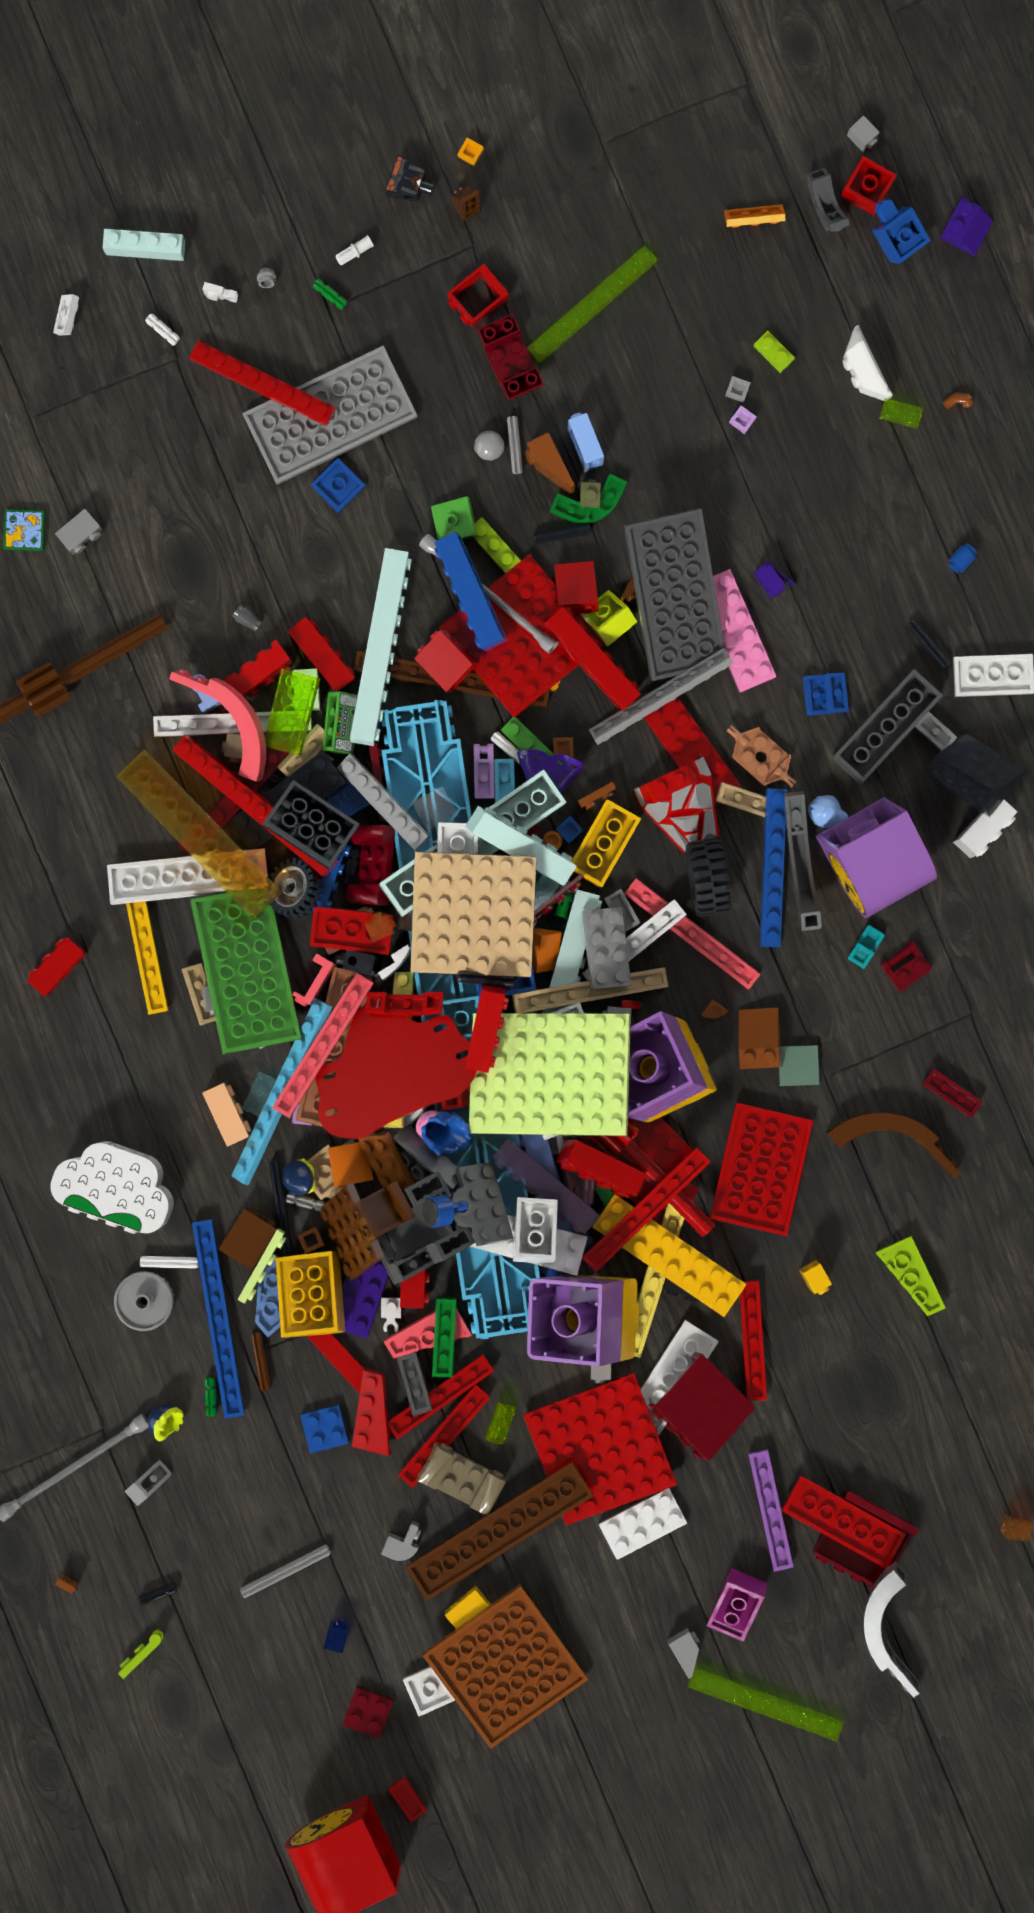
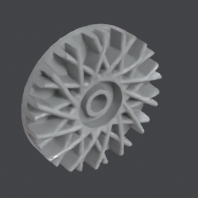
M139 1271L126 1277L117 1287L114 1296V1307L119 1319L129 1328L138 1331H149L161 1326L171 1315L174 1307V1293H172L169 1283L165 1281L166 1279L160 1277L159 1274L147 1271ZM141 1298H146L147 1304H142Z

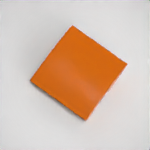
M360 1142L328 1148L334 1187L373 1180L370 1161L363 1151Z

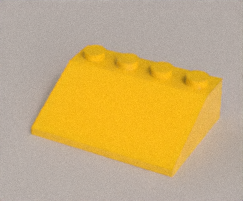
M327 1251L275 1258L281 1338L345 1332L340 1258L336 1252Z

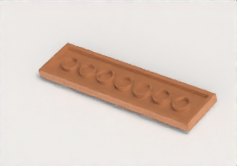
M334 967L325 1003L332 1006L330 1014L358 972ZM358 973L372 982L373 976ZM366 998L362 1002L359 1009L366 1005ZM351 1022L323 1066L338 1060L342 1056ZM336 1073L326 1074L323 1079L325 1081L330 1080L336 1076ZM316 1078L300 1101L296 1121L323 1127L318 1115L320 1095ZM334 1107L326 1111V1116L336 1114L339 1111L338 1108Z

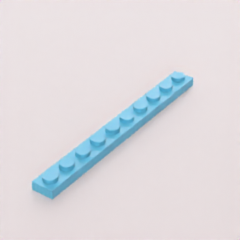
M314 999L300 1029L301 1039L294 1041L231 1175L242 1184H250L282 1116L281 1113L272 1108L331 1012L332 1006L319 999Z

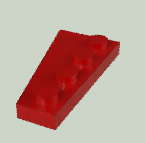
M368 1369L363 1371L352 1447L389 1456L391 1455V1447H389L390 1432L387 1424L388 1409H386L385 1373Z

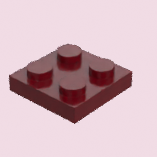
M356 1686L343 1721V1726L380 1739L394 1699Z

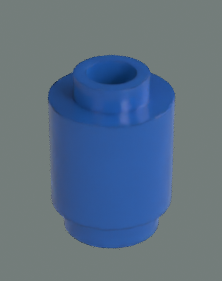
M967 543L964 546H960L948 559L949 567L956 573H963L976 559L977 551Z

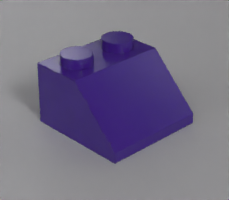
M962 197L940 239L975 256L993 220L979 205Z

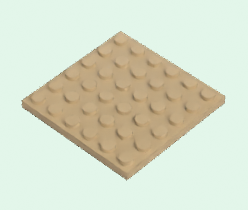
M415 851L411 972L457 974L459 971H471L494 976L531 977L536 856Z

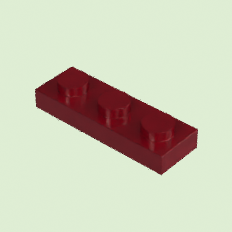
M932 1068L922 1083L927 1089L970 1118L974 1116L982 1104L981 1100L934 1068Z

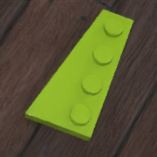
M912 1235L875 1251L927 1316L946 1308Z

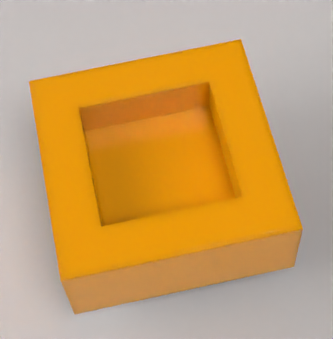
M466 138L457 156L475 166L484 151V147Z

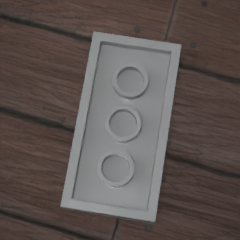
M622 907L582 911L591 990L631 986Z

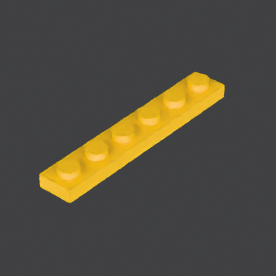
M147 901L126 903L148 1015L169 1011Z

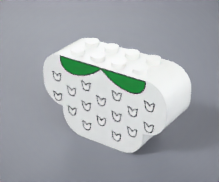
M109 1141L93 1144L85 1149L81 1157L72 1158L59 1164L51 1180V1193L58 1203L69 1207L68 1211L77 1214L80 1212L87 1213L86 1217L97 1221L98 1219L106 1220L105 1224L117 1227V1225L123 1226L125 1231L133 1234L136 1232L151 1233L163 1227L168 1222L174 1205L171 1192L161 1185L163 1169L157 1159Z

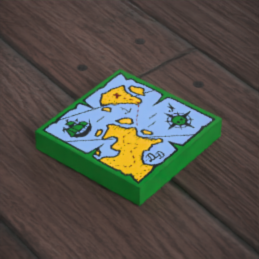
M5 510L3 549L44 551L45 512Z

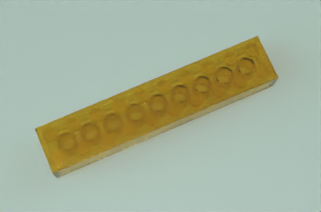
M145 749L116 775L128 790L253 920L282 893Z

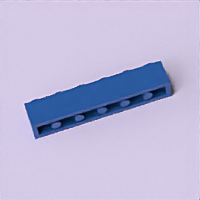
M453 532L434 542L437 547L434 549L439 559H442L445 565L442 567L443 571L452 581V584H450L451 589L460 599L458 604L463 613L466 612L468 617L466 622L470 630H474L476 635L474 640L478 648L488 651L508 641L461 535Z

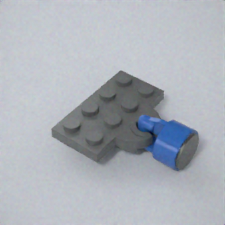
M492 1162L458 1167L455 1169L460 1188L449 1197L446 1195L429 1197L423 1204V1217L430 1227L447 1226L454 1219L457 1222L456 1225L460 1227H471L476 1247L509 1241L514 1238Z

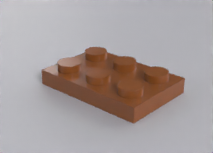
M389 1131L371 1133L365 1138L358 1139L383 1187L397 1181L399 1187L409 1186L415 1182Z

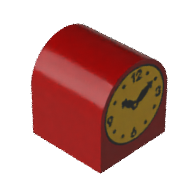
M368 1794L313 1820L295 1832L285 1843V1848L316 1913H357L398 1892L402 1865Z

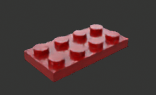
M314 906L310 946L389 955L393 915Z

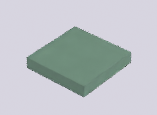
M818 1045L781 1047L782 1067H779V1086L819 1085Z

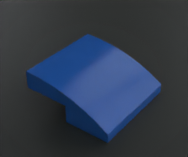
M828 673L825 675L803 677L807 716L849 712L845 673Z

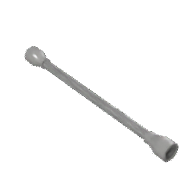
M427 534L421 540L419 546L437 557L434 550L437 548L434 543L437 540L430 534ZM483 584L488 598L529 631L542 649L550 654L557 647L558 640L552 635L543 633L535 628V626L527 622L524 617Z
M143 1413L132 1420L129 1426L124 1428V1431L118 1433L109 1441L107 1440L105 1444H101L92 1452L81 1457L75 1463L64 1468V1470L47 1479L43 1484L41 1483L19 1499L0 1505V1520L5 1522L22 1507V1504L33 1499L39 1493L54 1485V1483L56 1484L71 1474V1472L73 1473L84 1464L93 1460L103 1451L105 1452L116 1445L120 1440L122 1441L127 1436L146 1430L148 1428L147 1417Z

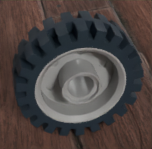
M293 858L286 859V862L282 861L280 866L274 868L276 873L271 872L272 880L268 879V884H270V887H266V891L270 893L267 894V899L270 900L268 903L274 911L286 917L296 919L305 917L307 913L313 912L312 908L314 906H318L316 901H321L322 897H319V894H323V889L320 887L324 886V882L320 879L323 877L304 860Z

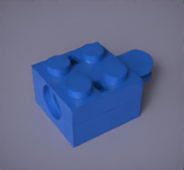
M880 200L876 204L875 211L881 223L871 230L890 263H902L931 241L912 207L902 206L897 209L892 200Z

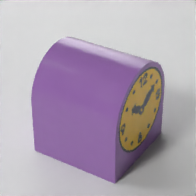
M885 797L816 836L847 896L859 913L866 919L937 879L933 862L908 812Z

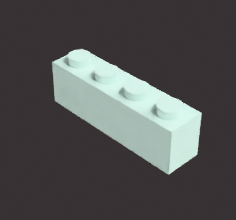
M104 229L103 250L106 255L184 261L185 239L183 234Z

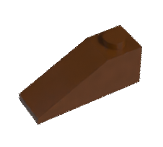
M470 186L460 187L451 195V201L463 222L480 212V196L477 189Z

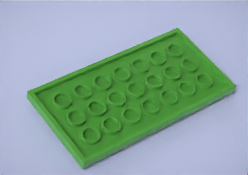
M266 888L240 890L195 898L190 901L222 1054L301 1039L276 918L272 906L268 903L270 900L267 899V894L270 893L266 891Z

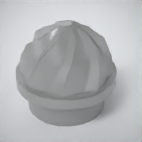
M263 268L258 272L257 281L259 286L262 288L274 286L276 275L273 270Z

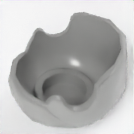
M484 431L478 434L474 440V450L484 460H495L504 452L505 443L497 432Z

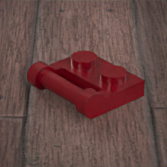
M913 941L907 943V947L887 961L883 960L879 963L899 992L932 970ZM910 953L915 956L895 972L891 970L893 965Z

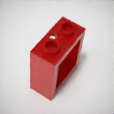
M483 264L448 292L449 300L447 302L453 310L457 309L460 312V318L465 325L469 324L474 328L509 299V293L487 266ZM482 278L498 299L473 318L457 297Z

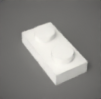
M74 294L61 296L53 331L54 334L59 336L71 335V331L74 328L75 313L78 309V296Z

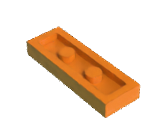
M783 204L724 210V217L727 227L736 228L741 225L756 226L760 223L776 224L780 221H785V211Z

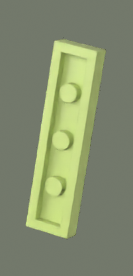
M278 1228L238 1298L244 1304L247 1300L251 1301L257 1291L254 1287L257 1282L261 1284L267 1274L264 1272L266 1266H271L276 1258V1255H274L276 1248L281 1249L286 1240L283 1237L285 1232Z

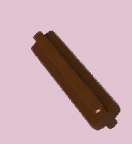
M254 1332L251 1334V1341L261 1391H266L271 1388L262 1334L261 1332Z

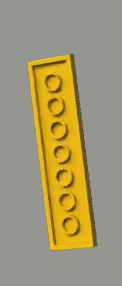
M614 1194L592 1227L605 1235L633 1206ZM652 1219L622 1247L723 1317H725L747 1285Z

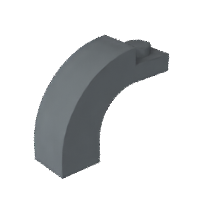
M822 168L807 173L806 178L812 202L825 231H840L844 227L849 226L848 217L837 203L831 175L828 171Z

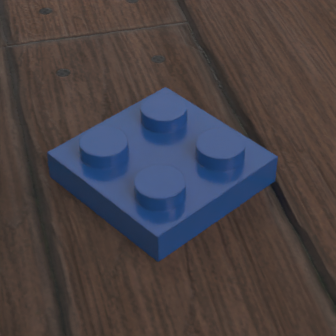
M339 1404L300 1415L310 1453L349 1443Z

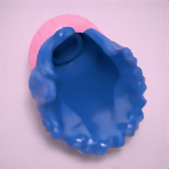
M430 1110L423 1113L417 1120L416 1131L418 1135L428 1145L429 1149L436 1152L438 1156L443 1153L454 1154L455 1151L465 1150L470 1145L469 1140L472 1137L470 1136L469 1124L455 1112Z

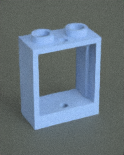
M580 412L572 415L571 419L568 420V432L584 472L602 466L604 455L588 414Z

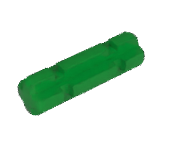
M317 279L314 282L313 288L321 292L333 304L335 303L339 309L345 308L348 302L344 297H340L339 293L329 285H325V282L321 279Z
M207 1377L204 1380L206 1387V1416L213 1417L217 1415V1407H215L217 1404L216 1388H214L216 1379L215 1377Z

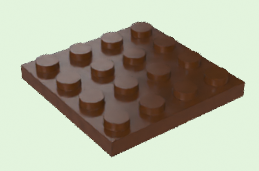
M353 1183L346 1185L321 1207L323 1210L320 1211L321 1219L327 1225L328 1235L335 1244L336 1254L341 1258L344 1265V1273L349 1277L350 1281L360 1277L385 1257L377 1238L369 1242L362 1235L359 1222L351 1214L352 1209L350 1206L360 1201Z

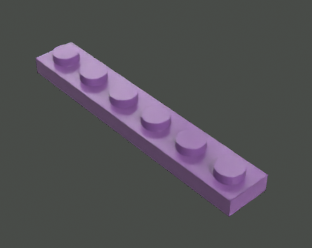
M768 1449L748 1453L773 1570L775 1572L793 1568Z

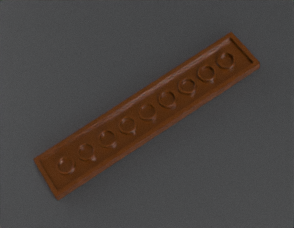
M573 1461L496 1508L488 1515H485L412 1561L405 1568L428 1601L590 1499L594 1494Z

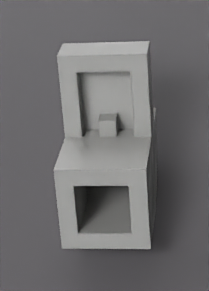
M412 1520L405 1538L390 1532L381 1555L396 1561L411 1558L417 1552L419 1546L413 1543V1540L417 1542L421 1532L418 1529L419 1523Z

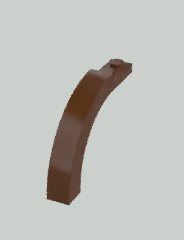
M883 1112L860 1114L838 1123L826 1132V1135L838 1148H842L849 1141L864 1133L877 1130L897 1131L920 1143L952 1178H956L960 1174L957 1170L959 1168L958 1164L952 1158L948 1160L944 1156L946 1152L939 1144L934 1145L940 1138L924 1125L905 1116Z

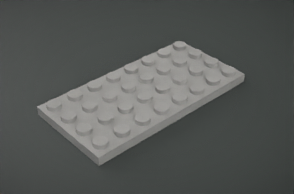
M384 346L296 387L336 408L327 427L273 400H269L242 413L277 485L418 417Z

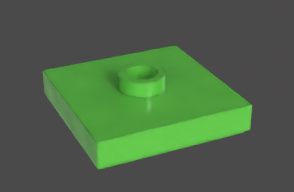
M468 496L431 506L438 540L453 532L459 533L462 539L477 536L470 498Z

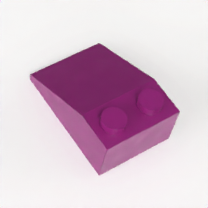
M730 1568L707 1626L740 1641H744L765 1598L768 1583Z

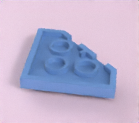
M276 1259L271 1266H266L264 1272L267 1274L261 1284L258 1282L255 1323L267 1337L280 1327Z

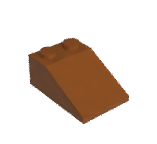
M549 433L528 442L527 450H525L528 463L530 465L533 464L537 471L568 494H574L575 484Z
M779 1008L739 1010L740 1069L782 1067Z

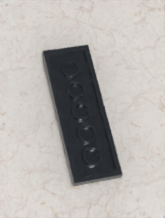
M322 751L265 793L263 797L275 806L294 780L325 800L347 784V782L325 751ZM244 810L229 820L250 850L259 849L275 837Z

